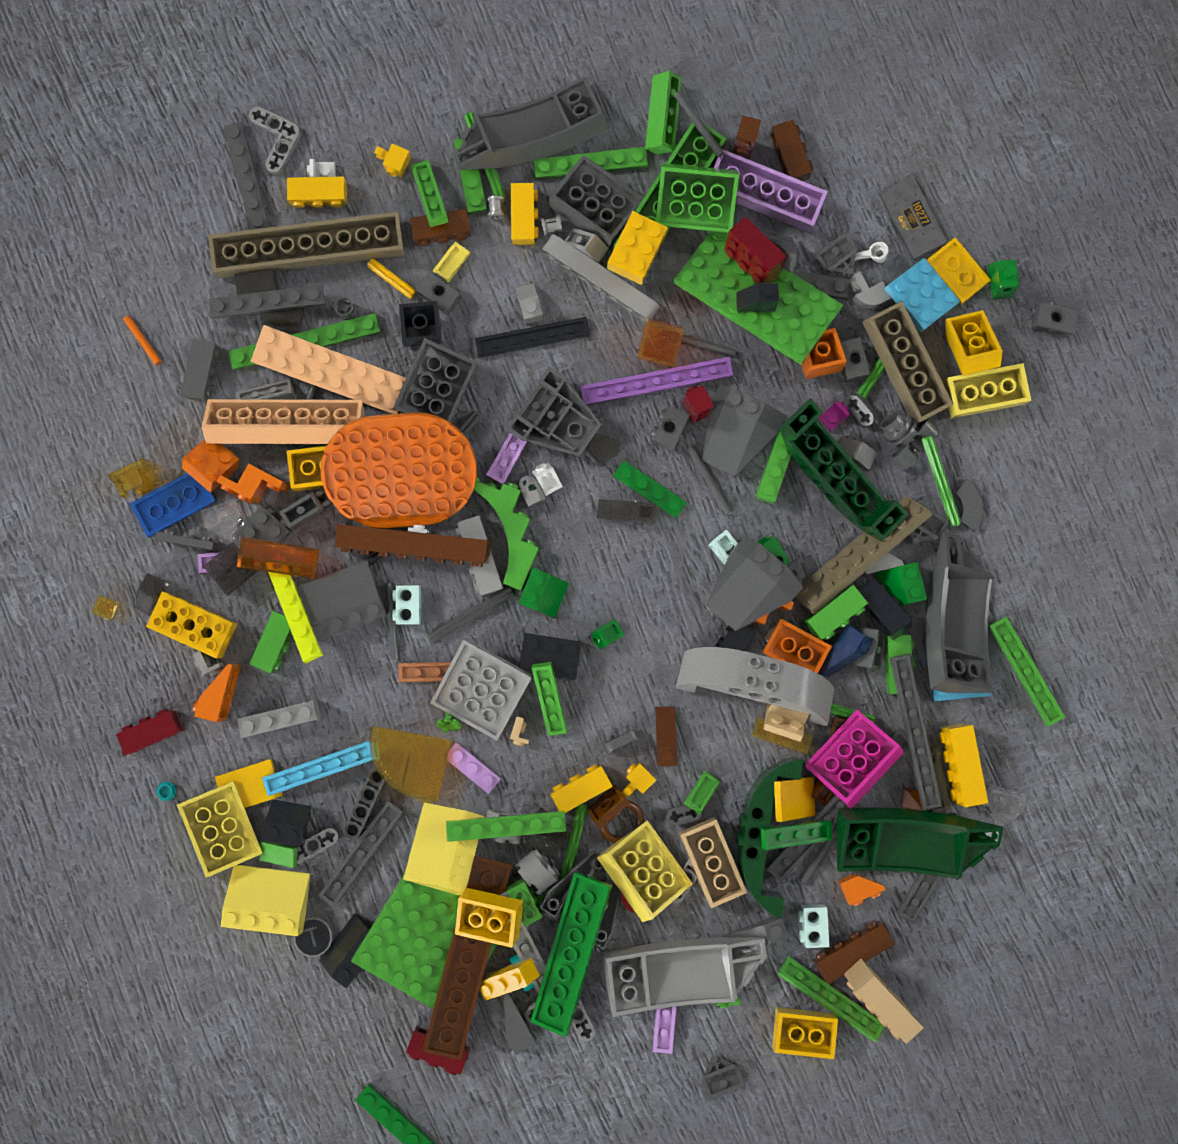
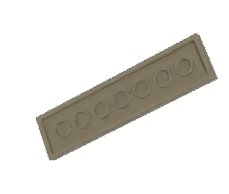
M906 496L899 503L909 515L883 541L863 532L801 584L803 589L794 598L810 612L816 614L931 517L930 510Z

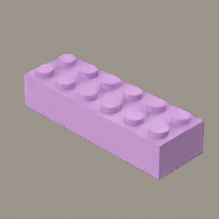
M722 149L724 154L718 157L714 168L739 171L737 204L806 232H811L828 191Z

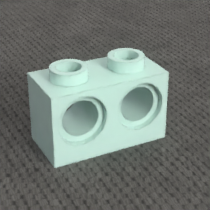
M725 530L708 546L725 565L731 550L738 543Z
M396 586V590H393V601H396V609H393L392 613L393 621H396L397 625H421V586ZM406 590H409L412 594L411 599L408 601H404L402 598V594ZM406 609H409L412 614L409 620L402 618V613Z
M824 904L801 905V911H798L799 923H802V930H799L800 942H803L805 948L829 947L827 907ZM817 912L815 920H808L809 913ZM811 932H818V937L815 940L809 939Z

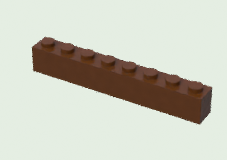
M337 524L335 547L341 548V552L352 553L353 549L360 550L359 554L371 555V551L378 552V556L389 557L390 553L397 554L396 558L408 559V555L415 556V560L426 561L427 557L434 558V562L445 563V559L453 560L452 564L464 565V561L471 562V566L483 567V563L489 564L491 541Z

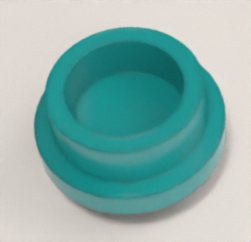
M162 782L157 787V796L163 801L172 800L176 796L177 789L172 782Z

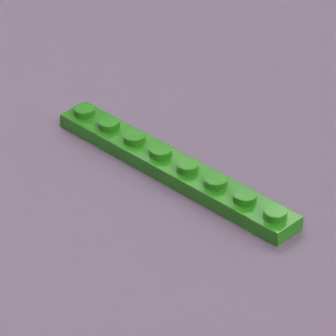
M374 313L292 334V336L325 348L326 345L332 346L379 334L381 331L377 316ZM257 344L228 351L234 371L258 365L251 362Z

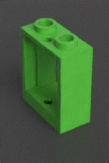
M522 877L511 882L508 885L507 893L510 898L523 900L521 921L524 927L543 918V912L539 909L541 903L538 901L533 887L529 886Z

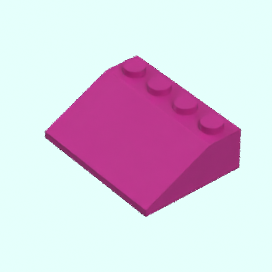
M856 710L804 766L845 805L852 809L904 752L899 744L859 710Z

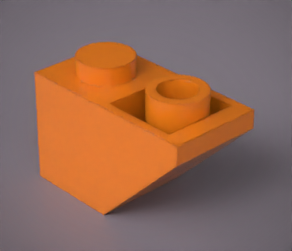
M856 873L837 880L846 902L849 905L853 904V906L862 904L864 899L868 897H878L882 894V891L886 890L881 883Z

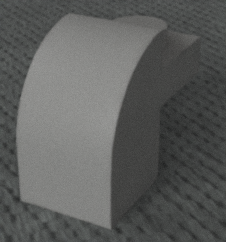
M861 271L854 274L850 279L852 290L857 292L852 300L862 309H876L888 303L891 299V296L884 289L883 281L869 288Z

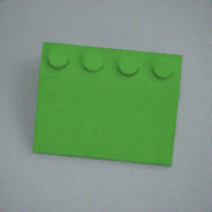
M662 163L656 222L666 227L728 233L733 227L739 171Z

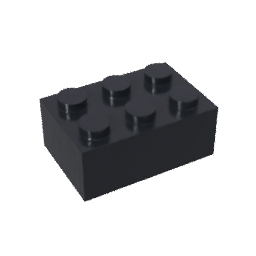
M524 633L519 668L528 673H533V664L552 662L555 677L576 680L582 642Z

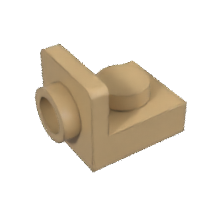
M517 716L510 739L513 740V744L524 747V744H529L530 740L519 737V734H524L527 723L523 722V717Z

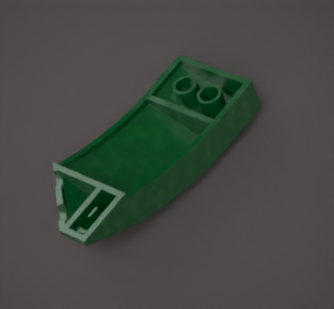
M877 807L839 808L836 821L838 872H914L959 880L966 869L970 866L972 868L984 859L983 855L991 849L995 850L1000 846L1003 827L956 815L914 809Z

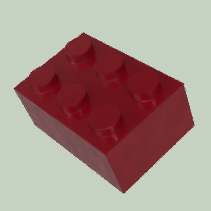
M747 217L743 218L728 232L724 248L728 257L733 258L743 271L751 275L756 284L771 283L781 274L786 255Z

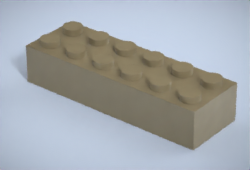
M902 301L862 321L907 414L917 423L953 405Z

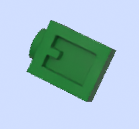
M616 619L591 633L594 644L600 650L625 635Z

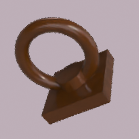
M616 784L587 809L603 837L614 844L624 836L611 834L607 828V823L616 818L624 808L631 809L635 813L637 818L635 828L644 822V814L641 808L636 803L627 800Z

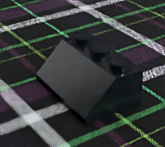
M354 913L319 960L330 977L344 988L351 984L362 969L351 962V959L371 928V925L356 913Z

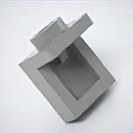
M201 651L193 654L195 658L193 662L203 675L215 676L221 672V668L225 667L224 663L212 666L207 654Z

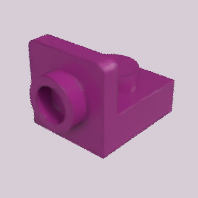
M837 400L818 419L831 432L850 415L848 412L849 408L843 402L840 403Z

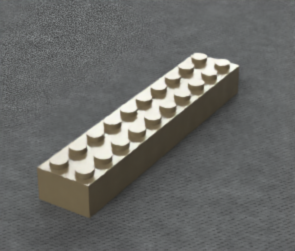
M399 212L208 235L212 272L218 279L406 255L402 221Z

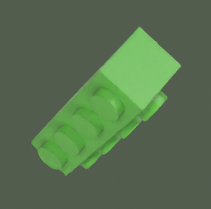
M671 71L654 75L652 78L645 149L656 155L675 150L679 102L674 95L681 91L682 77Z

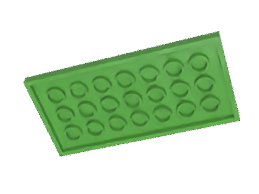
M711 231L675 277L673 283L801 365L840 312L843 305L794 273H790L782 268L781 274L771 282L778 283L779 302L775 312L737 311L736 293L756 283L751 275L743 271L739 264L726 254L724 248L728 233Z

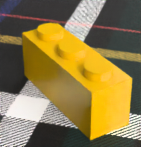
M344 177L287 178V201L294 208H304V206L322 208L323 205L339 208L342 205H347V182Z
M511 183L512 245H535V238H538V227H535V220H538V208H535L534 201H538V190H534V183Z
M594 764L586 769L587 773L581 776L578 773L569 778V783L565 785L560 783L552 788L553 791L550 795L559 811H565L566 813L613 787L602 765L597 766V764Z
M532 958L487 974L482 978L480 992L486 1001L526 987L540 975Z

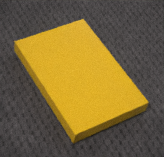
M956 237L927 259V262L958 297L960 305L991 281Z
M272 759L215 777L218 787L234 781L244 808L283 796L282 792L268 796L262 780L263 777L276 773Z
M814 777L774 782L776 822L816 816L815 799L811 797L814 788Z

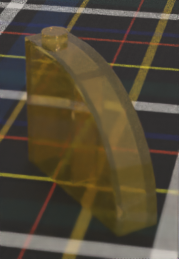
M372 725L370 753L374 766L380 776L391 787L404 795L419 799L420 803L431 804V801L438 802L451 741L445 738Z

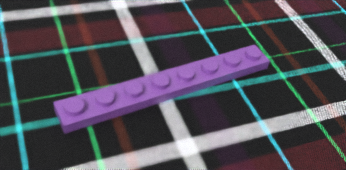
M730 357L584 385L580 386L583 402L586 405H592L733 377Z

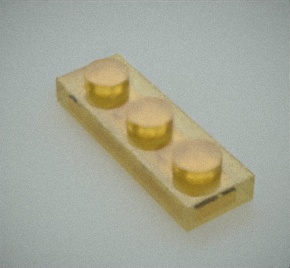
M756 718L751 736L804 754L808 753L813 736L804 733L801 742L763 730L765 720Z

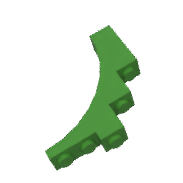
M476 477L473 491L487 500L494 508L504 525L507 535L509 558L503 584L522 591L539 551V548L536 547L537 543L528 539L525 542L522 541L530 523L527 514L520 511L514 513L522 492L518 490L519 486L510 482L508 485L503 484L501 490H498L499 486L490 482L487 485L480 482L481 479Z

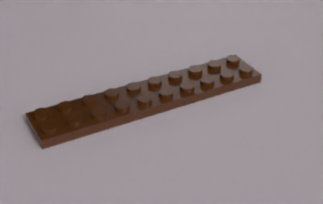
M475 855L467 888L497 895L504 893L512 864ZM455 923L422 1052L461 1060L492 943L456 935Z

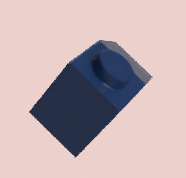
M847 624L824 660L818 674L830 677L863 656L869 650L873 638L856 626Z

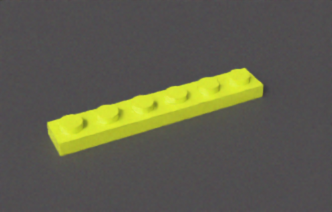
M281 556L265 564L302 661L306 664L323 656L285 558Z

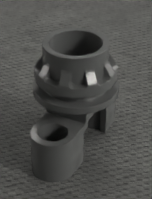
M899 410L888 414L880 424V428L884 431V436L892 446L898 445L890 455V459L901 470L909 468L917 459L914 452L922 449L920 446L923 443L922 439L926 436H933L935 438L939 432V429L928 418L917 423L908 414H902Z

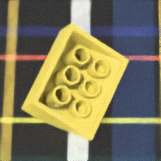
M234 781L177 804L206 878L262 854Z
M423 803L403 880L461 895L467 888L479 839L447 842L446 821L484 818V816L465 810Z
M648 820L597 857L642 922L655 918L693 884Z
M245 865L233 866L223 905L220 927L291 936L300 935L304 929L311 873Z

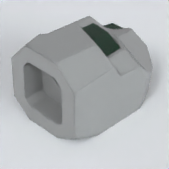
M525 476L521 478L519 483L520 490L528 507L535 506L546 500L538 481L534 477Z

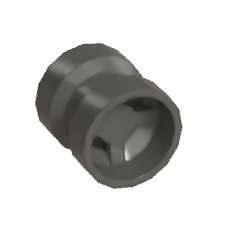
M340 297L335 301L334 310L341 319L350 320L355 316L356 308L349 298Z

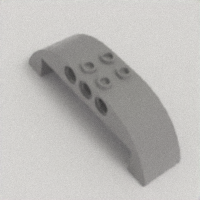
M700 647L685 651L676 689L695 693L696 687L699 686L809 714L808 722L824 726L828 725L835 690L833 685L823 676L802 666L745 651L720 647Z

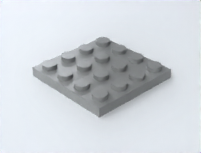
M464 638L430 703L498 741L533 675L473 641Z

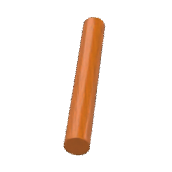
M129 315L124 317V322L156 366L161 364V359Z

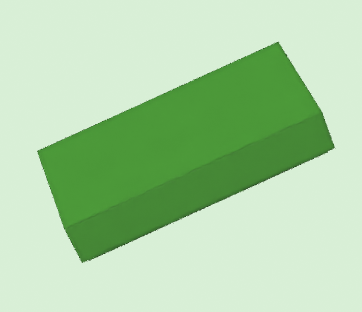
M704 771L685 799L684 804L700 814L720 784V781Z
M266 841L260 842L262 851L260 861L291 868L297 866V847Z

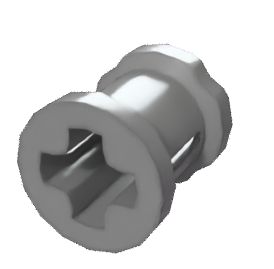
M502 196L488 197V202L490 203L488 218L503 219V203L505 198Z
M560 215L546 220L541 218L544 235L555 231L563 232Z

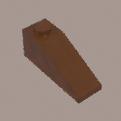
M674 706L655 707L657 766H678Z

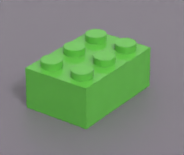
M851 585L846 587L816 614L812 613L802 623L812 636L820 640H828L835 634L834 630L836 628H843L850 622L849 618L851 616H858L865 611L864 606L868 602L856 587Z

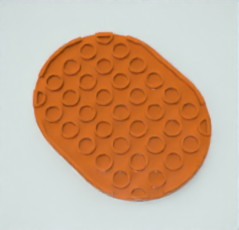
M428 413L375 415L351 421L333 435L326 446L321 462V480L328 499L332 501L338 511L345 517L371 528L423 526L442 522L457 511H460L468 502L474 490L477 477L476 457L466 436L449 421Z

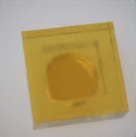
M99 595L91 613L107 620H112L119 602Z

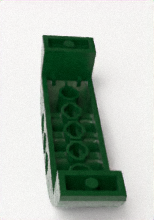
M809 398L781 426V434L787 449L801 469L842 515L868 535L883 541L909 514L897 500H886L818 420L823 412L812 398Z
M797 757L786 758L774 763L755 780L747 795L743 813L739 815L741 832H737L736 844L739 846L738 861L742 878L756 901L777 918H782L784 897L779 892L762 890L767 850L762 849L761 829L770 828L775 795L774 782L777 780V776L801 780L803 760ZM759 808V813L752 816L753 809ZM756 827V833L749 835L751 828ZM754 847V851L751 854H746L748 848Z

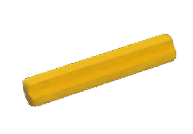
M372 258L368 262L367 266L369 269L409 299L415 296L416 290L378 261Z

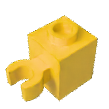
M391 144L389 151L377 146L374 152L376 158L384 160L383 166L387 174L393 177L397 175L403 177L411 160L409 150Z
M640 762L637 765L633 763L626 770L628 773L626 778L630 783L622 790V793L628 798L637 788L643 794L656 779Z

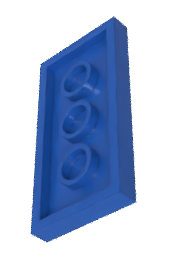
M186 473L130 503L146 536L150 538L156 535V532H162L164 529L212 505L217 500L212 492L210 493L192 476Z

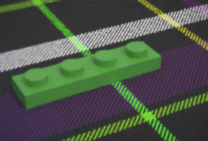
M462 139L454 140L455 149L461 147ZM479 169L460 170L469 215L487 211Z
M429 160L412 164V172L430 227L448 223V217Z
M552 662L533 664L532 672L548 736L565 734L568 729Z

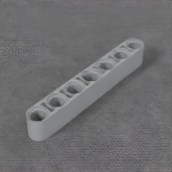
M552 234L541 250L547 257L647 323L651 321L660 308L654 300L554 234Z

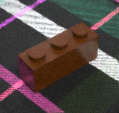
M742 115L733 154L750 160L761 120Z
M794 119L772 126L770 136L783 173L801 181L809 179L813 171V165L811 160L807 159V148L805 143L801 142L799 126L795 125Z
M467 210L446 212L448 223L430 227L426 215L410 218L415 245L425 247L434 242L444 244L449 242V240L463 241L467 237H471Z

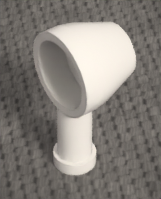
M876 242L871 245L869 250L857 252L855 261L872 258L877 263H883L889 254L888 246L883 242Z

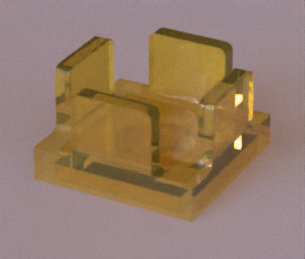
M144 458L108 474L110 481L115 484L119 495L125 499L130 497L128 494L130 490L134 489L137 495H142L154 489V483H161L156 472L158 471L156 464Z

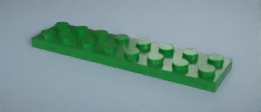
M579 872L574 873L531 1017V1023L563 1037L568 1036L612 885Z

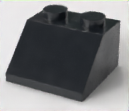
M437 301L399 304L402 342L405 347L421 346L424 338L437 344H443Z
M273 799L264 822L261 841L296 847L303 846L305 844L311 806Z

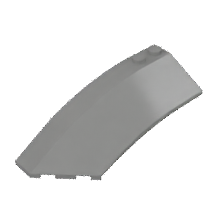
M718 937L644 944L602 952L603 970L612 1016L692 1004L734 1003L738 998V993L744 986L746 987L754 976L760 963L763 964L767 958L765 938Z

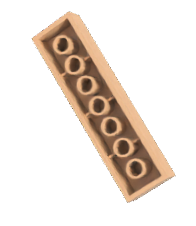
M263 325L251 362L347 398L363 400L364 404L391 414L401 413L393 409V406L406 380L405 377Z
M208 399L202 422V431L206 444H328L339 429L351 421L365 417L363 400Z

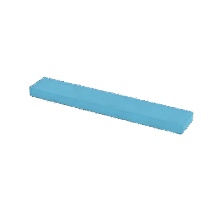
M372 740L271 774L263 777L262 780L267 795L270 796L372 761L378 757Z

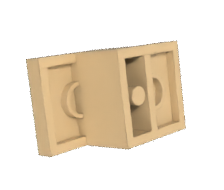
M767 704L763 730L801 742L805 722L809 714Z

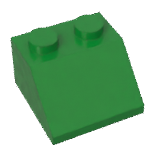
M918 562L875 572L878 583L882 582L887 588L886 592L898 600L899 606L927 600Z
M532 568L518 604L555 618L569 583Z

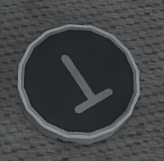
M309 917L304 921L303 933L294 936V944L297 950L305 956H320L331 946L333 930L327 921L319 917Z

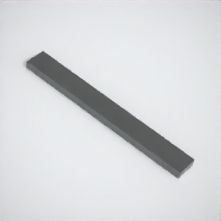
M910 654L889 657L922 810L942 807Z

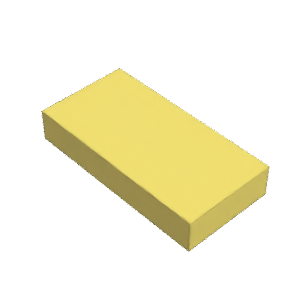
M455 241L433 269V273L439 274L445 279V282L449 283L471 253Z

